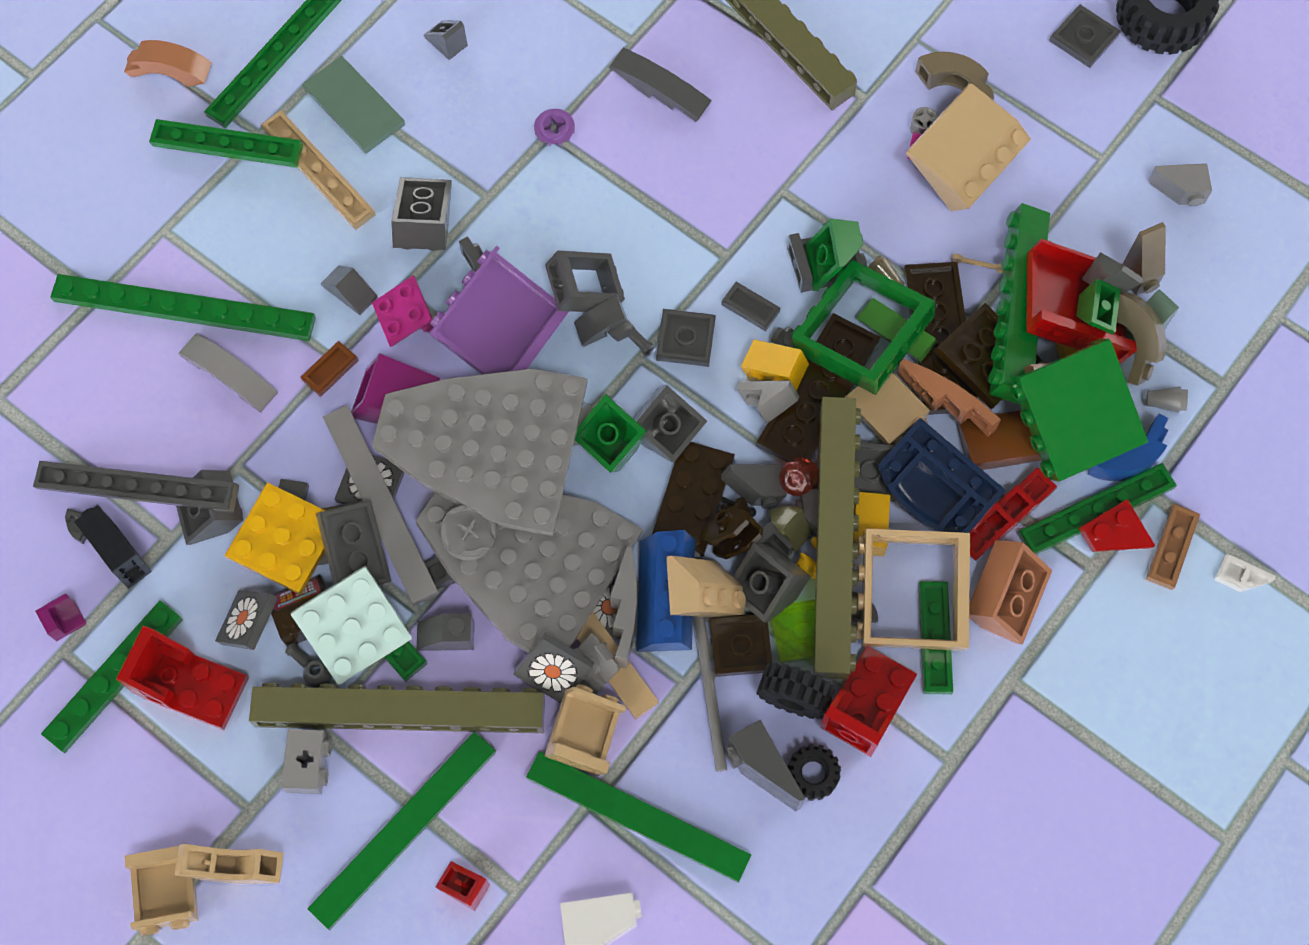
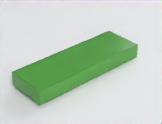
M875 298L871 299L857 317L858 322L890 343L907 322V319ZM923 331L907 354L921 363L937 343L936 338Z

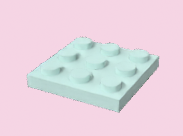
M366 565L291 612V616L338 686L412 639V635Z

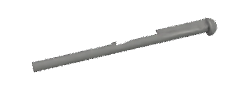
M695 551V559H701L700 554ZM693 616L716 772L727 771V763L714 682L715 671H712L706 628V622H709L710 618Z

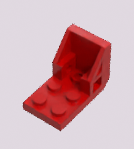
M146 626L142 627L116 678L133 694L221 730H225L249 679L243 673L196 656L190 649Z
M866 647L856 663L855 671L851 672L843 688L840 689L825 713L820 728L872 757L915 680L917 673L873 648Z

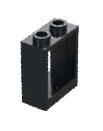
M99 505L86 509L81 513L80 518L74 521L111 572L128 589L152 572L121 530Z

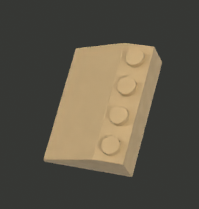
M970 83L905 153L949 210L957 211L969 209L1027 145L1031 138L1015 117Z

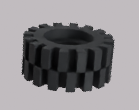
M809 744L808 747H800L797 752L793 753L788 763L789 771L802 794L809 801L814 799L822 800L825 796L832 794L841 777V765H838L839 760L837 756L834 757L832 755L833 751L830 749L825 750L824 746L820 744L818 747L814 746V744ZM817 762L823 766L825 777L821 782L810 783L805 780L802 768L806 763Z

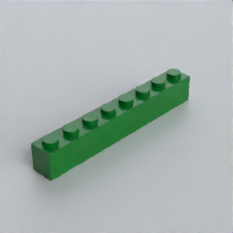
M1021 203L1015 211H1011L1006 221L1008 234L1004 241L1006 253L1001 264V269L1004 271L1003 278L999 284L1001 297L996 309V313L999 314L998 323L994 329L996 342L991 354L993 369L988 379L989 383H991L990 395L1016 404L1020 403L1012 395L1010 386L1013 384L1010 377L1022 376L1025 374V367L1036 364L1038 336L1027 333V253L1041 239L1048 241L1050 222L1049 212Z

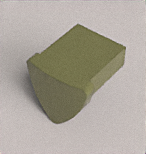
M782 506L769 511L774 527L791 542L793 551L797 552L813 533L804 518L802 507Z

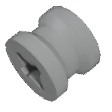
M928 107L916 109L910 125L911 134L913 132L923 134L938 118L937 113Z

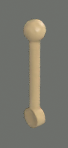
M960 254L952 255L951 261L958 262V264L962 262L995 269L998 273H1003L1004 271L1001 269L1002 263L997 265L964 258Z

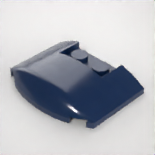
M921 418L877 466L887 490L901 508L916 521L936 532L970 533L1006 491V489Z

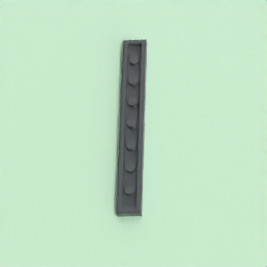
M39 461L33 487L39 490L225 512L234 511L239 485L234 482Z

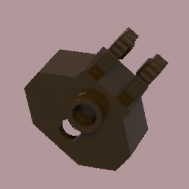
M744 497L735 499L733 507L729 503L720 507L721 510L714 514V519L701 531L700 540L703 543L714 546L713 554L716 557L726 560L748 551L753 543H757L762 538L763 528L749 514V506Z

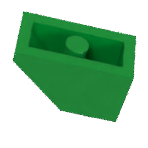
M1097 278L1079 295L1076 316L1087 324L1113 335L1116 332L1121 289Z

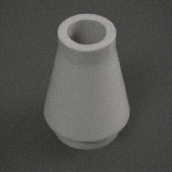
M1181 386L1147 391L1146 406L1155 407L1175 413L1187 410L1188 389H1181Z

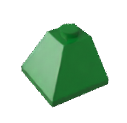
M831 218L805 244L808 263L813 277V291L818 292L863 246V236L860 232L859 222Z
M605 394L578 426L575 441L606 470L613 473L620 471L636 453L647 431L611 397Z

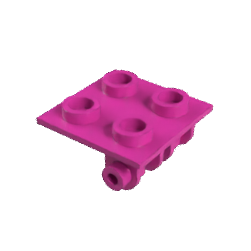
M414 275L372 302L390 347H393L419 329H422L423 332H429L433 328L430 324L433 320Z

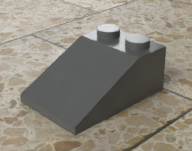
M400 177L391 221L393 248L406 250L428 249L431 251L446 250L452 180Z
M758 720L729 736L728 746L726 747L728 752L725 755L733 769L738 767L743 776L795 812L800 810L805 797L762 721Z

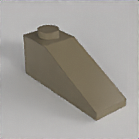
M1163 222L1140 231L1123 262L1124 266L1133 270L1144 279L1141 284L1131 289L1135 295L1142 292L1146 294L1153 292L1160 286L1159 283L1165 275L1166 226Z

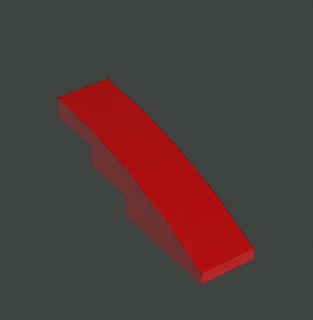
M1038 467L998 503L996 502L970 531V556L975 561L990 550L996 540H1001L1057 489V486L1049 478H1046Z

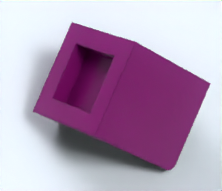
M64 594L35 610L46 633L56 642L86 625V621L76 602L68 594Z

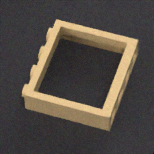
M866 528L863 536L858 537V553H863L862 565L858 564L857 581L862 582V593H857V610H861V622L856 624V639H861V646L957 651L968 649L970 533ZM873 542L954 546L953 640L871 637Z

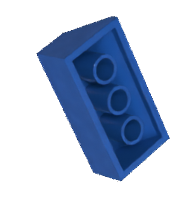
M685 530L656 532L640 541L637 652L692 650L693 616L670 615L667 556L695 558V539Z

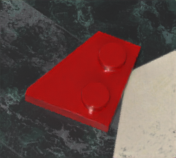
M1128 499L1078 528L1092 552L1150 549L1156 546Z

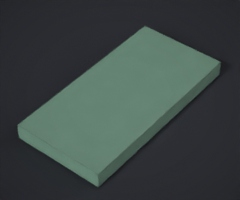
M343 56L337 58L302 84L304 90L365 154L406 125L405 120Z

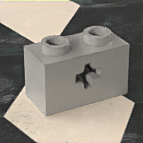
M288 729L281 788L286 793L322 794L323 786H327L329 773L328 769L325 768L326 757L331 755L332 741L328 739L327 734L323 730ZM310 756L313 762H309L306 768L302 763L308 761Z

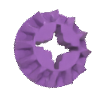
M548 109L536 118L534 131L540 142H545L549 146L552 144L561 146L563 142L570 141L572 134L575 133V123L568 112L561 109ZM552 121L556 125V127H559L558 134L554 133L553 130H550Z

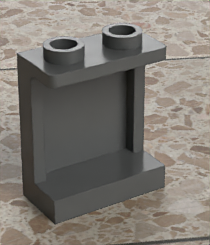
M799 233L788 236L787 249L800 292L803 293L813 290V277L805 246L812 237L801 239ZM858 250L844 266L846 268L854 260L867 267L864 253L860 254ZM838 273L822 288L832 286L837 280Z

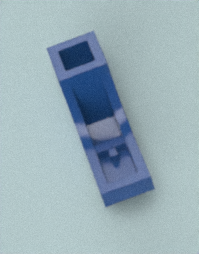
M1159 413L1146 433L1148 443L1090 468L1088 475L1101 480L1124 481L1150 469L1168 446L1162 442L1168 433V429L1164 427L1169 418Z

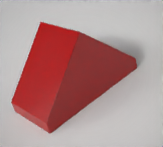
M451 861L435 888L475 911L489 889L490 883L484 877Z

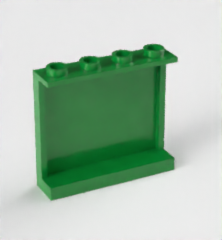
M1099 338L1090 342V346L1022 376L1010 377L1013 384L1010 386L1012 395L1019 401L1022 408L1020 412L1021 419L1029 427L1032 437H1030L1031 445L1039 453L1042 461L1040 462L1041 471L1050 480L1060 482L1148 443L1110 339Z

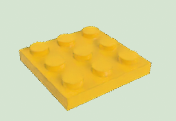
M267 482L224 556L301 595L325 554L316 513L325 510Z

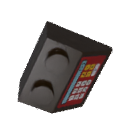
M321 575L311 578L301 595L288 588L272 594L278 598L271 615L280 639L286 647L293 642L298 644L307 640L291 616V612L327 590Z

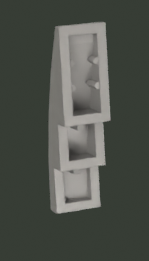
M628 546L626 547L610 596L611 608L618 609L613 624V636L621 638L615 657L616 662L623 668L628 666L634 642L637 616L636 569L633 549Z

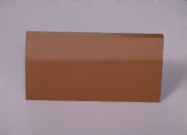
M1022 410L996 414L1001 420L996 431L989 437L970 419H967L962 424L958 421L956 422L964 455L982 470L1041 461L1039 453L1031 445L1030 437H1032L1030 429L1021 419L1020 412Z

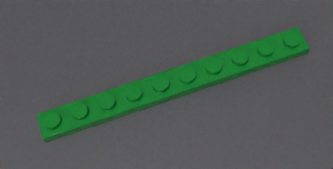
M57 274L50 296L52 301L57 303L310 341L316 319L315 314L311 312Z

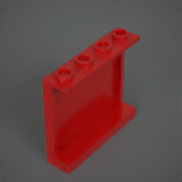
M1041 239L1027 253V333L1078 350L1090 346V342L1099 338L1110 339L1119 363H1123L1137 351L1136 341L1126 338V327L1117 322L1116 332L1112 335L1087 324L1076 316L1079 295L1089 286L1088 283L1082 280V277L1096 257Z

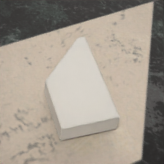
M1226 553L1214 580L1238 592H1243L1271 583L1275 580L1276 576Z

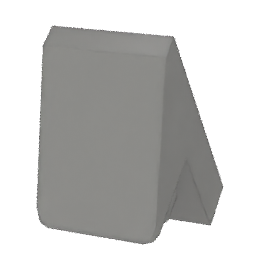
M790 380L740 381L737 390L747 406L758 408L765 422L772 421L799 399V395Z

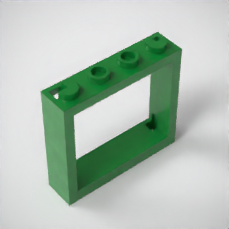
M852 260L846 268L843 267L840 270L834 284L825 289L820 302L810 308L807 318L802 325H798L794 329L791 336L793 348L802 350L805 358L876 395L935 317V301ZM854 281L914 311L870 370L810 339Z

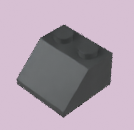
M668 385L658 388L633 418L647 431L641 444L672 463L675 462L707 423L703 416Z
M200 470L193 477L233 482L231 472L224 470ZM238 497L236 498L233 512L176 506L186 545H192L227 534L244 520Z
M753 543L733 577L743 586L746 598L745 607L763 622L768 623L797 600L811 576L772 544Z

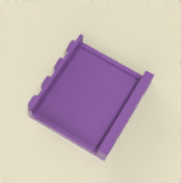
M498 246L491 252L487 249L477 261L480 266L476 272L470 270L462 280V283L465 285L460 293L455 290L446 301L449 307L445 313L439 311L430 322L434 327L429 334L481 375L527 369L569 313V311H558L555 298L497 253L500 249Z

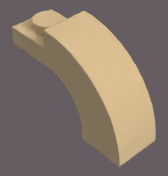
M180 844L175 876L221 883H280L284 852L257 848L232 850Z

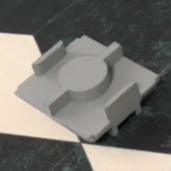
M591 633L578 648L573 650L594 662L593 669L579 685L590 687L593 689L592 693L597 694L620 670V666L614 659L616 655H612L606 647L607 643H601L597 636Z

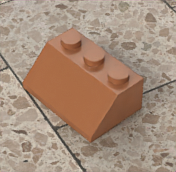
M996 540L969 603V618L980 628L1023 645L1052 569L1023 542Z

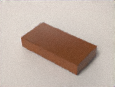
M337 341L300 378L302 382L321 397L359 360L355 354L341 342Z

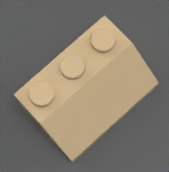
M667 556L670 615L710 618L745 615L744 606L746 598L743 586L717 561Z

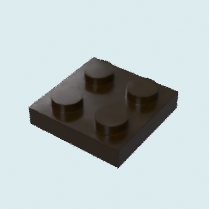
M756 615L710 619L715 677L763 673L768 663L773 664L768 623L763 622Z

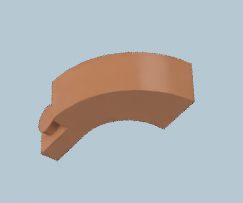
M160 40L141 41L137 50L131 51L128 55L124 72L130 77L150 73L163 74L180 81L186 87L205 84L212 62L201 54L175 43Z

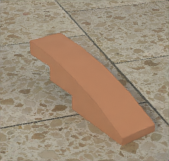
M906 359L900 362L897 375L933 411L943 406L960 424L969 418L987 437L996 431L1001 419L976 397L956 383L928 368Z

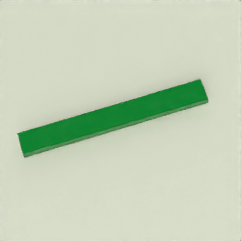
M306 0L204 111L206 117L226 129L342 0Z
M474 731L307 910L330 931L496 754V750Z
M540 751L538 752L526 776L527 780L739 883L751 858V854L569 765L547 758Z

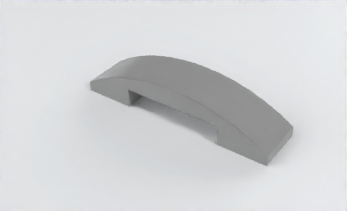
M195 334L178 353L179 356L199 370L203 369L239 395L240 399L260 413L278 394V391L256 372L215 343L198 334Z

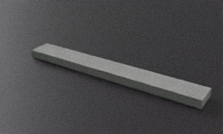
M348 405L323 416L362 500H371L380 538L412 605L416 606L438 595L439 592Z

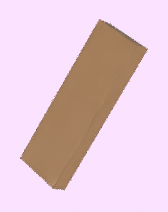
M1176 504L1171 506L1146 580L1170 590L1175 588L1200 517L1199 513Z

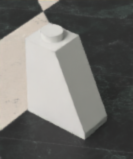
M633 893L560 903L565 945H610L636 928V919L642 918L640 900H633Z

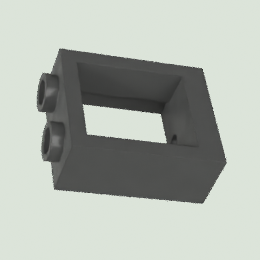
M557 250L545 264L558 311L587 312L616 295L620 298L621 303L625 300L624 291L621 287L611 253ZM572 269L595 270L602 293L579 292Z

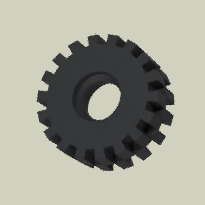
M773 662V664L768 663L765 666L756 694L759 695L760 699L766 700V703L775 705V708L784 709L788 713H795L800 717L806 716L809 719H822L830 706L835 687L828 680H823V677L813 675L811 671H804L800 667H790L788 664L782 663L780 665Z

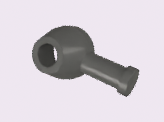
M629 320L627 323L607 331L617 342L629 337L642 350L644 355L654 346L635 329Z
M295 642L286 648L285 653L304 668L303 677L310 687L319 688L320 684H329L331 682L332 675L321 659L311 660ZM314 667H320L319 674L312 675V669Z

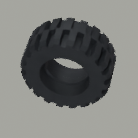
M1118 0L1116 4V18L1118 24L1122 25L1121 30L1124 35H1129L1130 41L1135 45L1137 43L1141 45L1143 50H1154L1155 54H1164V52H1168L1169 55L1178 54L1179 50L1185 52L1202 41L1218 12L1220 4L1219 0H1176L1184 7L1186 12L1170 14L1156 8L1150 0Z

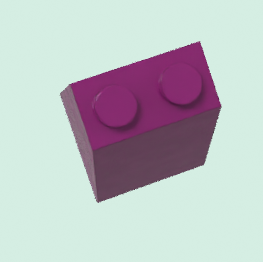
M379 353L365 370L351 413L354 419L377 424L385 394L440 381V378Z

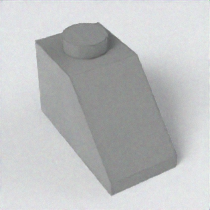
M1207 163L1155 166L1149 177L1150 185L1178 205L1199 206L1205 204L1212 192Z

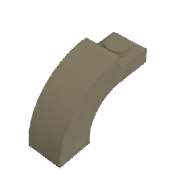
M933 52L918 57L915 72L928 90L937 86L948 85L963 91L968 84L972 83L994 100V93L991 87L986 85L989 73L975 60L953 52Z
M1127 292L1120 294L1117 322L1127 327L1136 341V356L1127 382L1138 386L1150 379L1154 369V365H1151V362L1158 363L1164 360L1166 336L1163 324L1155 310L1142 298Z

